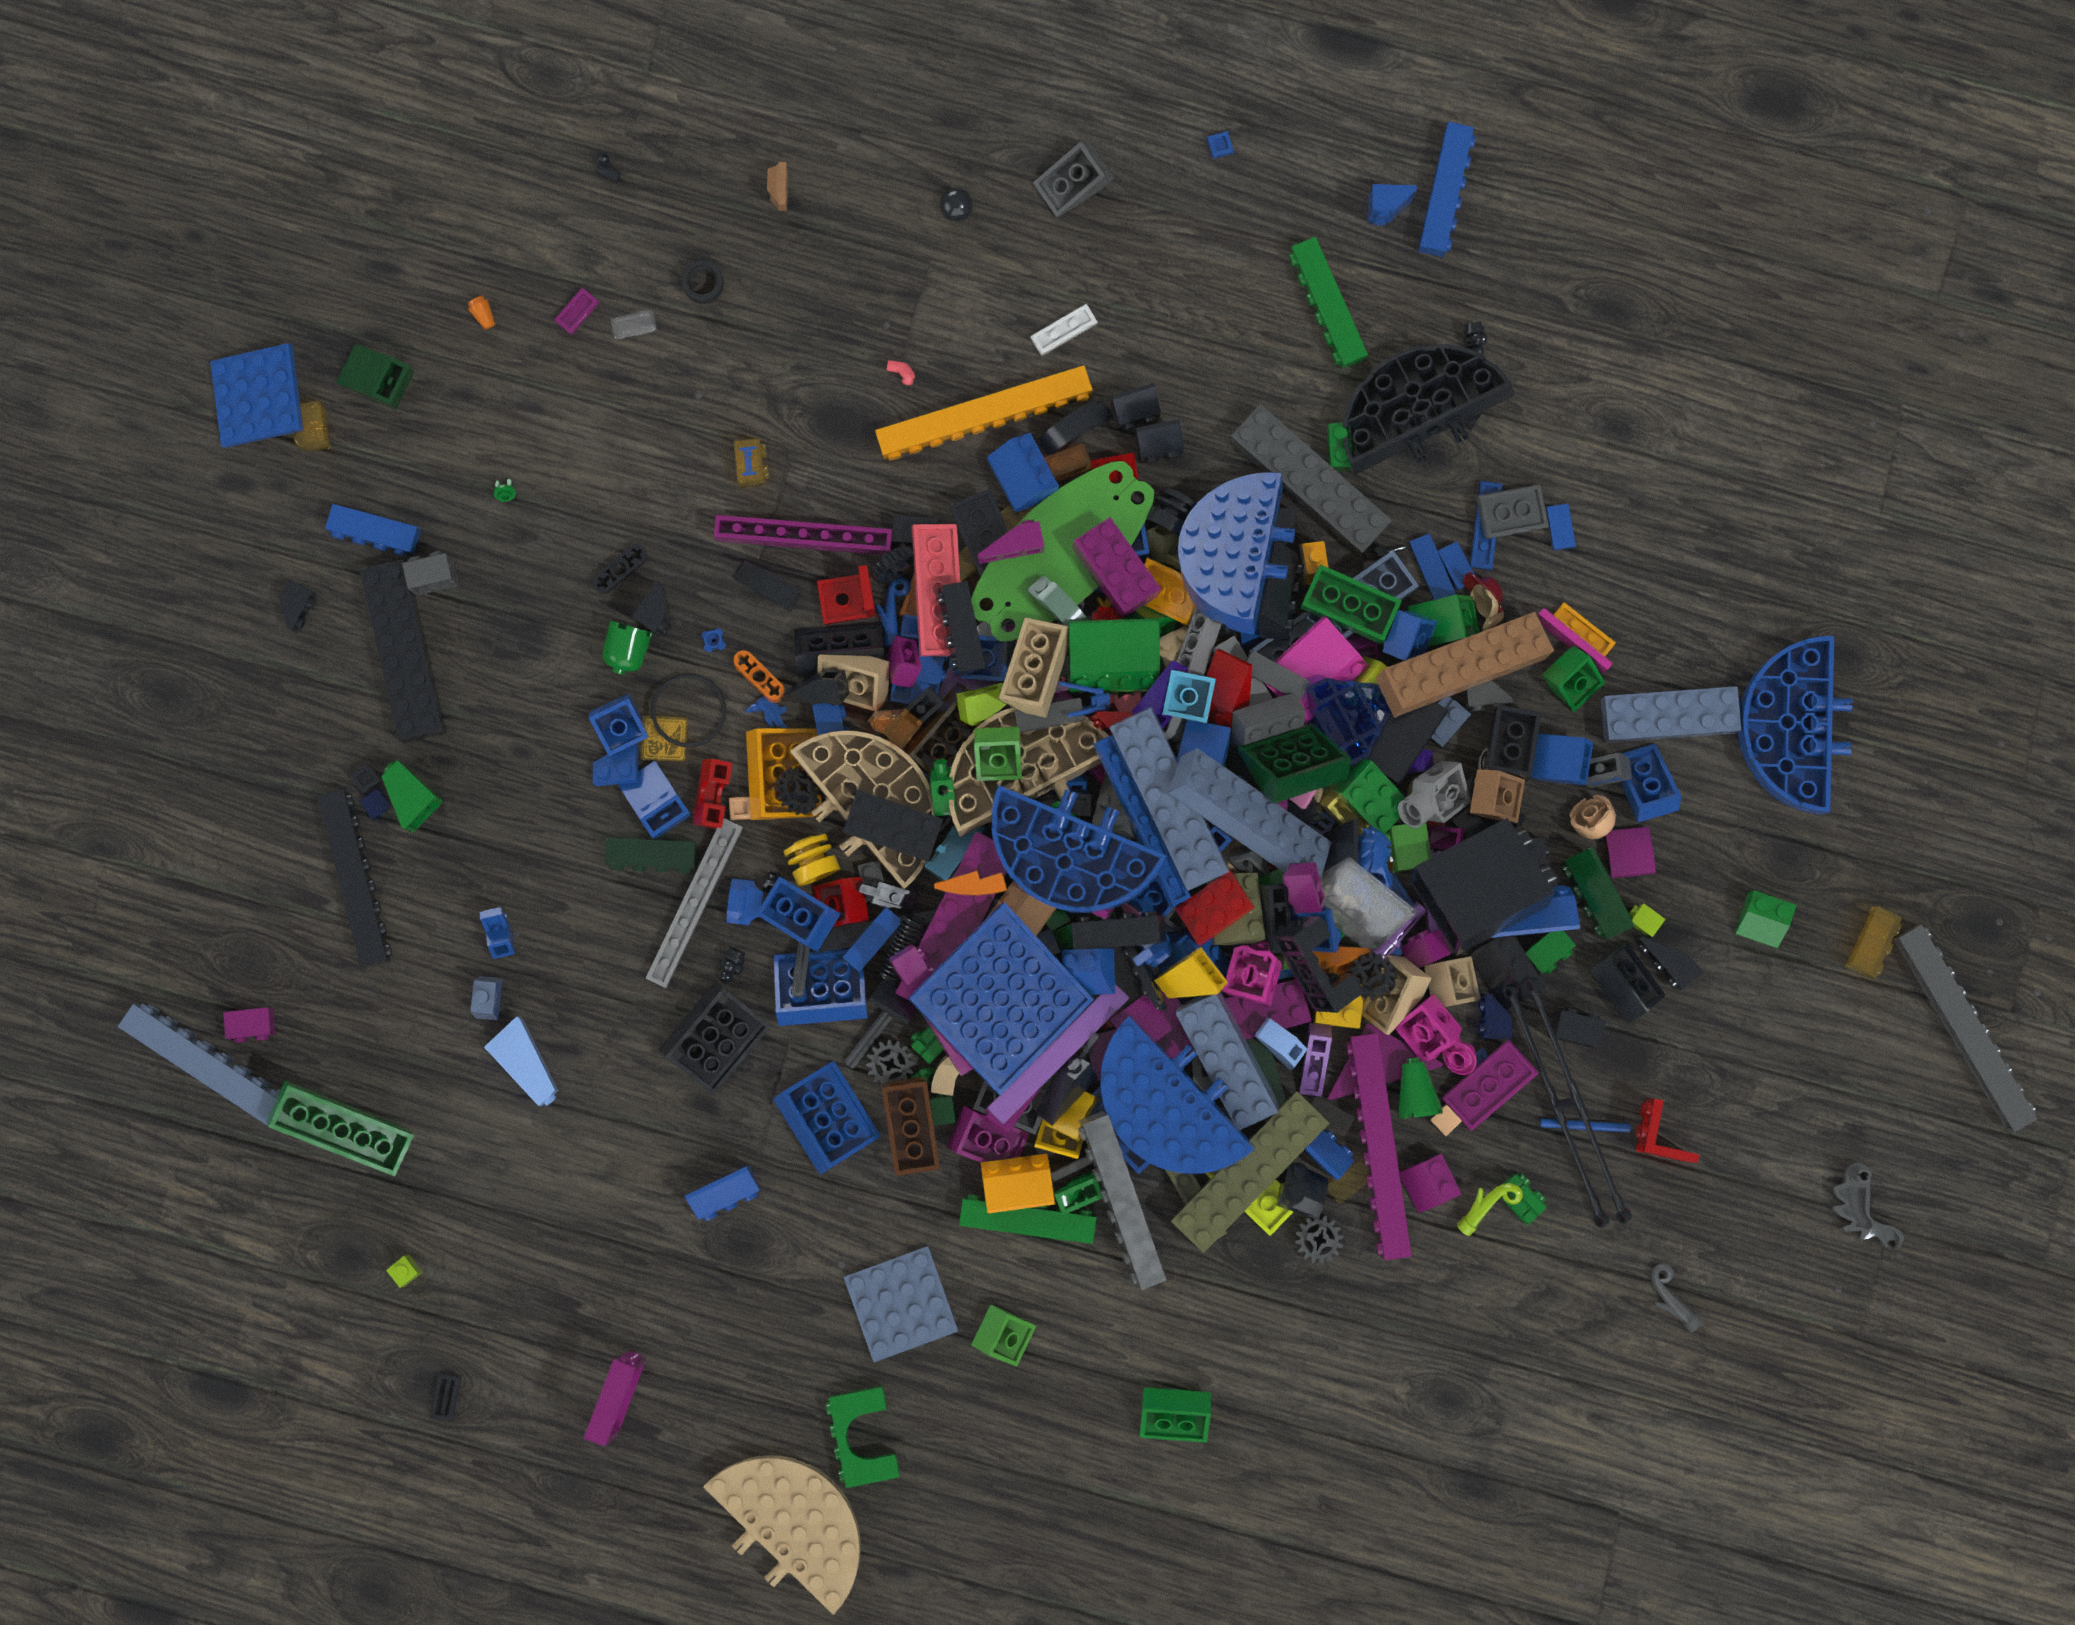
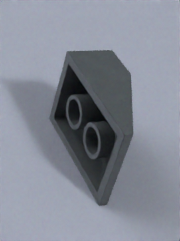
M1080 141L1036 179L1033 184L1056 217H1060L1099 192L1115 177L1093 145Z

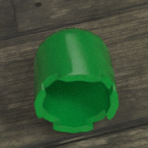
M610 621L602 650L603 661L606 665L613 667L612 672L625 675V671H637L643 664L653 633Z

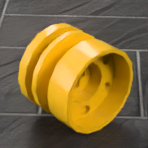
M826 834L806 837L783 851L785 857L796 855V857L788 861V864L800 865V868L792 873L798 887L816 882L840 870L835 855L824 856V853L832 848L831 845L820 846L828 840Z

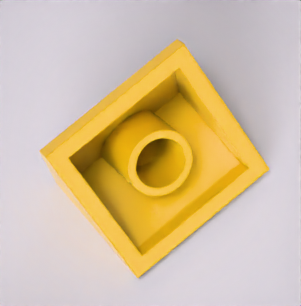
M1041 1121L1034 1147L1078 1159L1083 1141L1081 1138L1077 1141L1043 1125Z

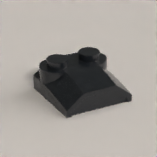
M1300 1162L1290 1164L1283 1171L1276 1206L1318 1220L1325 1203L1328 1178L1308 1170Z

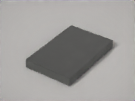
M1540 484L1478 495L1476 497L1485 539L1549 527Z

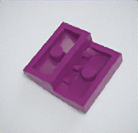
M1649 827L1613 830L1604 836L1611 879L1655 874V860Z

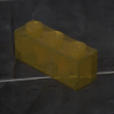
M1879 906L1872 907L1845 968L1869 979L1876 978V975L1879 976L1884 968V964H1882L1885 955L1888 956L1892 950V939L1901 930L1902 924L1900 921L1902 917Z

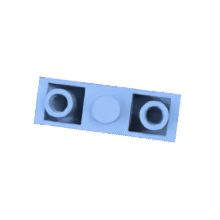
M1268 1017L1255 1034L1260 1042L1291 1072L1307 1051V1048L1294 1035Z

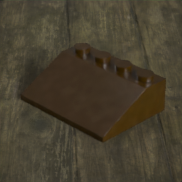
M959 682L943 699L945 701L944 704L922 723L901 748L930 776L935 760L946 759L948 767H952L964 741L966 742L973 731L979 726H971L960 720L956 694L971 690Z

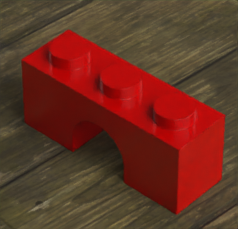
M703 759L692 825L711 829L722 828L725 806L721 805V794L724 786L729 785L732 769L731 762Z

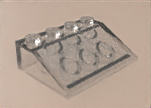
M1350 857L1322 873L1320 880L1326 898L1324 905L1331 908L1335 926L1362 948H1369L1371 951V949L1381 946L1417 912V910Z

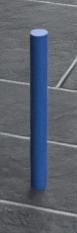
M1540 1119V1127L1562 1128L1557 1119ZM1567 1120L1568 1129L1586 1130L1583 1121ZM1589 1121L1592 1129L1595 1131L1630 1133L1631 1125L1627 1123Z

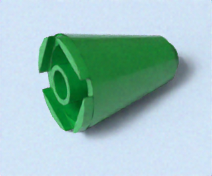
M1420 1057L1406 1059L1407 1063L1402 1064L1398 1118L1407 1119L1408 1117L1416 1118L1443 1114L1441 1103L1425 1061L1420 1062Z

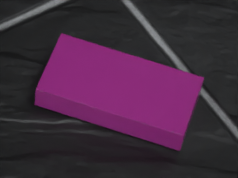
M582 287L554 321L570 335H573L600 302Z

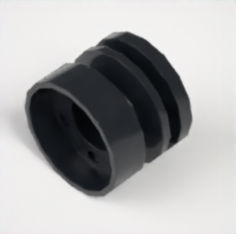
M1161 487L1159 491L1160 496H1156L1154 500L1161 509L1151 507L1145 524L1150 528L1158 524L1167 528L1178 536L1179 542V536L1184 524L1183 521L1186 520L1196 503L1179 491L1168 487Z

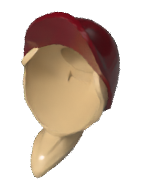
M1467 572L1463 578V583L1470 591V596H1473L1478 612L1486 618L1483 624V631L1500 623L1504 617V611L1501 607L1503 592L1493 577L1488 576L1479 579L1472 572Z

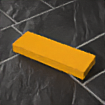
M1565 602L1554 613L1557 619L1604 657L1616 644V642Z

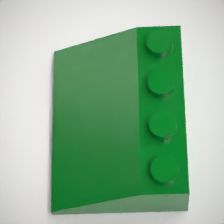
M1159 618L1069 621V683L1095 689L1103 688V691L1150 689L1160 677ZM1070 688V692L1081 691Z

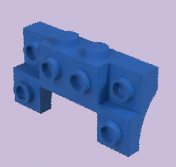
M904 614L900 637L917 640L920 657L917 616ZM948 656L920 657L922 668L913 688L892 684L890 702L907 705L929 686L939 695L940 683H943L945 679L943 663L947 661Z

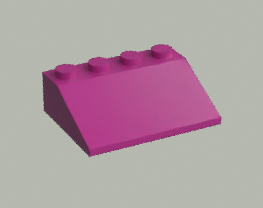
M1325 615L1274 661L1311 682L1300 700V703L1305 708L1304 725L1369 667L1367 662ZM1265 683L1277 698L1287 695Z

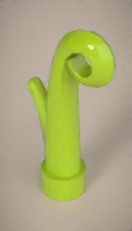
M1511 1183L1503 1184L1492 1190L1484 1198V1191L1480 1188L1472 1208L1457 1223L1458 1228L1465 1235L1471 1236L1477 1229V1225L1501 1196L1509 1204L1519 1203L1523 1198L1520 1187ZM1508 1192H1513L1516 1196L1513 1198L1509 1197Z

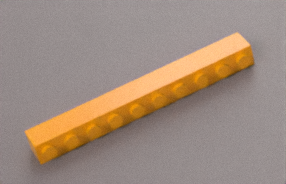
M1080 366L877 429L875 432L883 458H888L891 461L900 458L903 453H918L922 451L923 447L929 445L931 448L943 444V441L948 439L956 441L964 438L965 434L971 432L973 435L985 431L984 428L993 426V428L1004 426L1006 421L1014 419L1017 422L1026 419V415L1035 413V415L1046 413L1047 409L1051 407L1059 409L1067 406L1068 402L1074 400L1077 402L1085 401L1092 395V387L1085 366Z

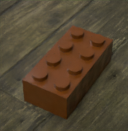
M926 1076L882 1083L895 1176L940 1169Z

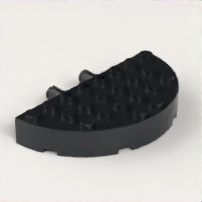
M1436 344V346L1429 347L1417 346L1389 357L1377 365L1364 382L1361 381L1354 391L1345 413L1343 427L1347 430V436L1343 439L1344 447L1354 474L1356 475L1409 448L1417 463L1422 462L1419 454L1422 455L1425 461L1429 455L1421 442L1449 428L1457 443L1462 442L1460 434L1465 441L1469 434L1461 422L1515 396L1512 384L1496 364L1487 360L1484 355L1462 346L1451 344ZM1350 425H1351V438H1352V452H1351L1350 443H1349V426H1350Z

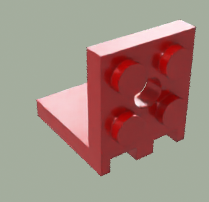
M867 565L858 566V575L817 581L824 625L876 617ZM838 595H847L849 598L848 603L843 606L836 603Z
M1646 1099L1645 1102H1642L1640 1107L1642 1121L1641 1124L1637 1125L1635 1136L1638 1138L1636 1151L1688 1163H1698L1699 1154L1655 1145L1664 1100Z

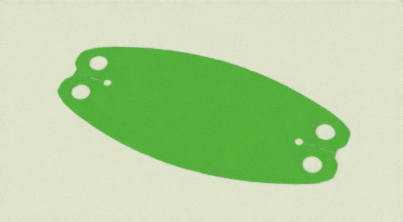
M1118 461L1095 468L1058 489L1057 492L1052 493L1017 524L1021 525V522L1026 520L1040 522L1044 552L989 562L971 599L975 618L989 623L991 633L999 641L1018 639L1025 618L1049 623L1053 622L1056 619L1027 591L1043 575L1049 581H1054L1078 605L1099 586L1073 551V541L1111 517L1128 543L1132 545L1150 512L1154 498L1153 488L1145 481H1138L1133 476V470L1128 464ZM1117 470L1122 473L1123 479L1120 483L1113 484L1110 482L1109 474L1112 471ZM1135 491L1142 492L1145 497L1143 503L1139 505L1131 501V495ZM1115 495H1119V499L1117 501L1113 499ZM990 598L994 604L993 608L990 611H983L979 606L981 599ZM1010 602L1011 606L1005 607V603ZM1012 619L1015 622L1014 630L1011 632L1003 631L1001 628L1003 620Z

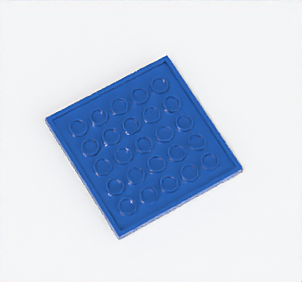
M1002 902L908 997L913 1005L1000 1096L1094 1000L1005 902Z

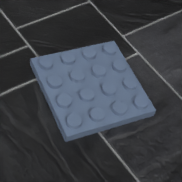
M929 1246L844 1276L873 1362L958 1332Z

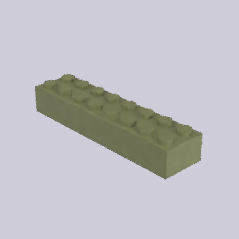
M1295 1091L1279 1107L1278 1113L1271 1115L1249 1138L1256 1146L1255 1149L1238 1162L1219 1169L1171 1218V1222L1204 1253L1330 1123Z

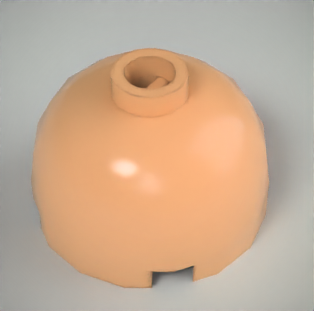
M1593 795L1594 799L1588 801L1586 798L1580 800L1570 812L1571 825L1584 838L1599 839L1607 835L1615 825L1616 814L1609 799L1601 795Z

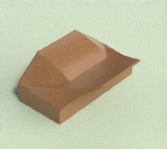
M779 162L776 166L768 168L767 191L770 193V201L778 211H787L788 167L786 162Z

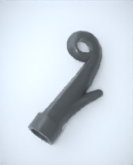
M1665 1263L1656 1265L1653 1268L1651 1279L1654 1288L1665 1303L1657 1301L1655 1306L1677 1317L1684 1323L1687 1330L1693 1333L1704 1323V1320L1697 1313H1693L1664 1285L1671 1281L1674 1276L1672 1267ZM1665 1270L1668 1275L1665 1278H1659V1272Z

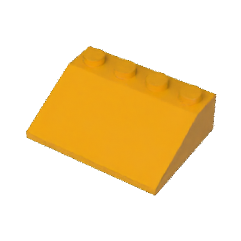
M756 728L746 732L751 820L817 817L822 813L820 811L816 816H813L811 811L805 815L802 813L795 815L794 810L789 813L787 805L781 806L782 799L776 798L779 792L774 791V788L778 786L775 780L779 778L778 775L790 767L793 770L799 767L800 772L804 771L789 751L808 739L818 736L817 729ZM821 795L817 796V798H819L820 802L816 804L817 807L821 804Z

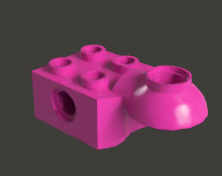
M1262 940L1251 945V947L1249 945H1242L1234 948L1226 976L1228 983L1223 988L1224 993L1271 1006L1282 962L1275 956V953L1271 952L1268 941Z
M1434 994L1414 1007L1395 1028L1416 1055L1420 1057L1421 1061L1435 1059L1442 1052L1446 1066L1456 1074H1470L1476 1067L1477 1057L1474 1047L1459 1038L1462 1030L1461 1026Z

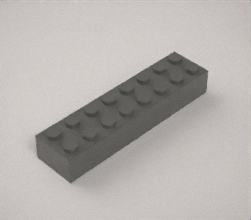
M1261 404L1231 435L1230 442L1264 473H1282L1283 489L1359 557L1391 523L1392 520Z

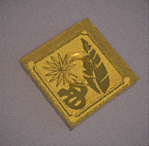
M643 716V722L649 737L642 740L641 760L686 762L687 747H680L666 741L657 732L651 716ZM655 716L660 729L674 740L687 743L688 718Z

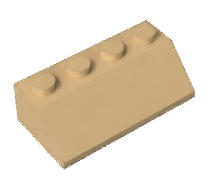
M1030 618L1024 619L999 696L1001 701L1026 714L1047 717L1069 648L1068 626Z

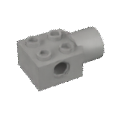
M1439 761L1413 780L1412 794L1398 804L1399 816L1406 825L1418 828L1427 821L1445 823L1471 803L1461 763Z

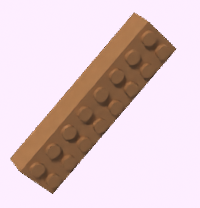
M1533 612L1387 667L1377 675L1376 681L1393 716L1397 717L1543 661L1554 652V649L1536 613Z

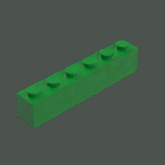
M1313 237L1292 246L1288 255L1290 263L1293 267L1296 266L1299 272L1297 274L1298 281L1307 290V301L1310 306L1315 308L1316 313L1314 316L1319 326L1322 325L1325 331L1323 337L1328 346L1331 345L1333 349L1332 357L1335 364L1340 365L1341 370L1365 361L1368 356L1367 351L1317 238Z
M968 1195V1198H963L959 1226L1093 1244L1096 1216H1092V1211L1079 1210V1214L1069 1212L1062 1215L1059 1207H1057L1056 1211L1047 1210L1048 1205L987 1213L986 1201H981V1196Z

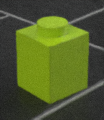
M1644 903L1639 906L1635 905L1629 912L1635 924L1634 928L1647 938L1653 937L1665 921L1662 916Z
M410 1255L403 1256L386 1270L400 1288L407 1286L423 1273Z

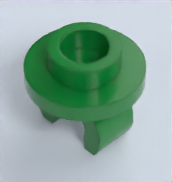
M507 479V485H500L499 481L495 482L496 488L493 491L495 499L502 502L514 499L516 491L511 479Z

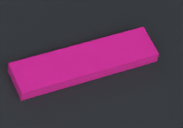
M1545 608L1537 614L1542 627L1568 648L1574 645L1588 654L1599 673L1603 674L1612 665L1611 661Z

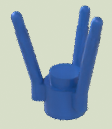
M1063 681L1058 682L1060 686L1094 693V696H1090L1089 706H1083V710L1068 713V717L1110 710L1109 693H1103V688L1095 689Z

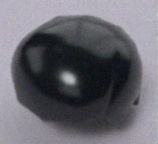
M951 188L945 191L940 199L941 212L950 221L959 222L964 220L972 212V199L968 192L961 188Z

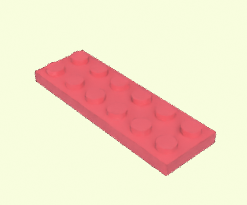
M915 524L912 526L920 657L951 656L950 650L945 646L944 637L946 636V630L940 622L942 611L941 606H938L936 602V592H938L937 590L942 585L960 582L957 524Z

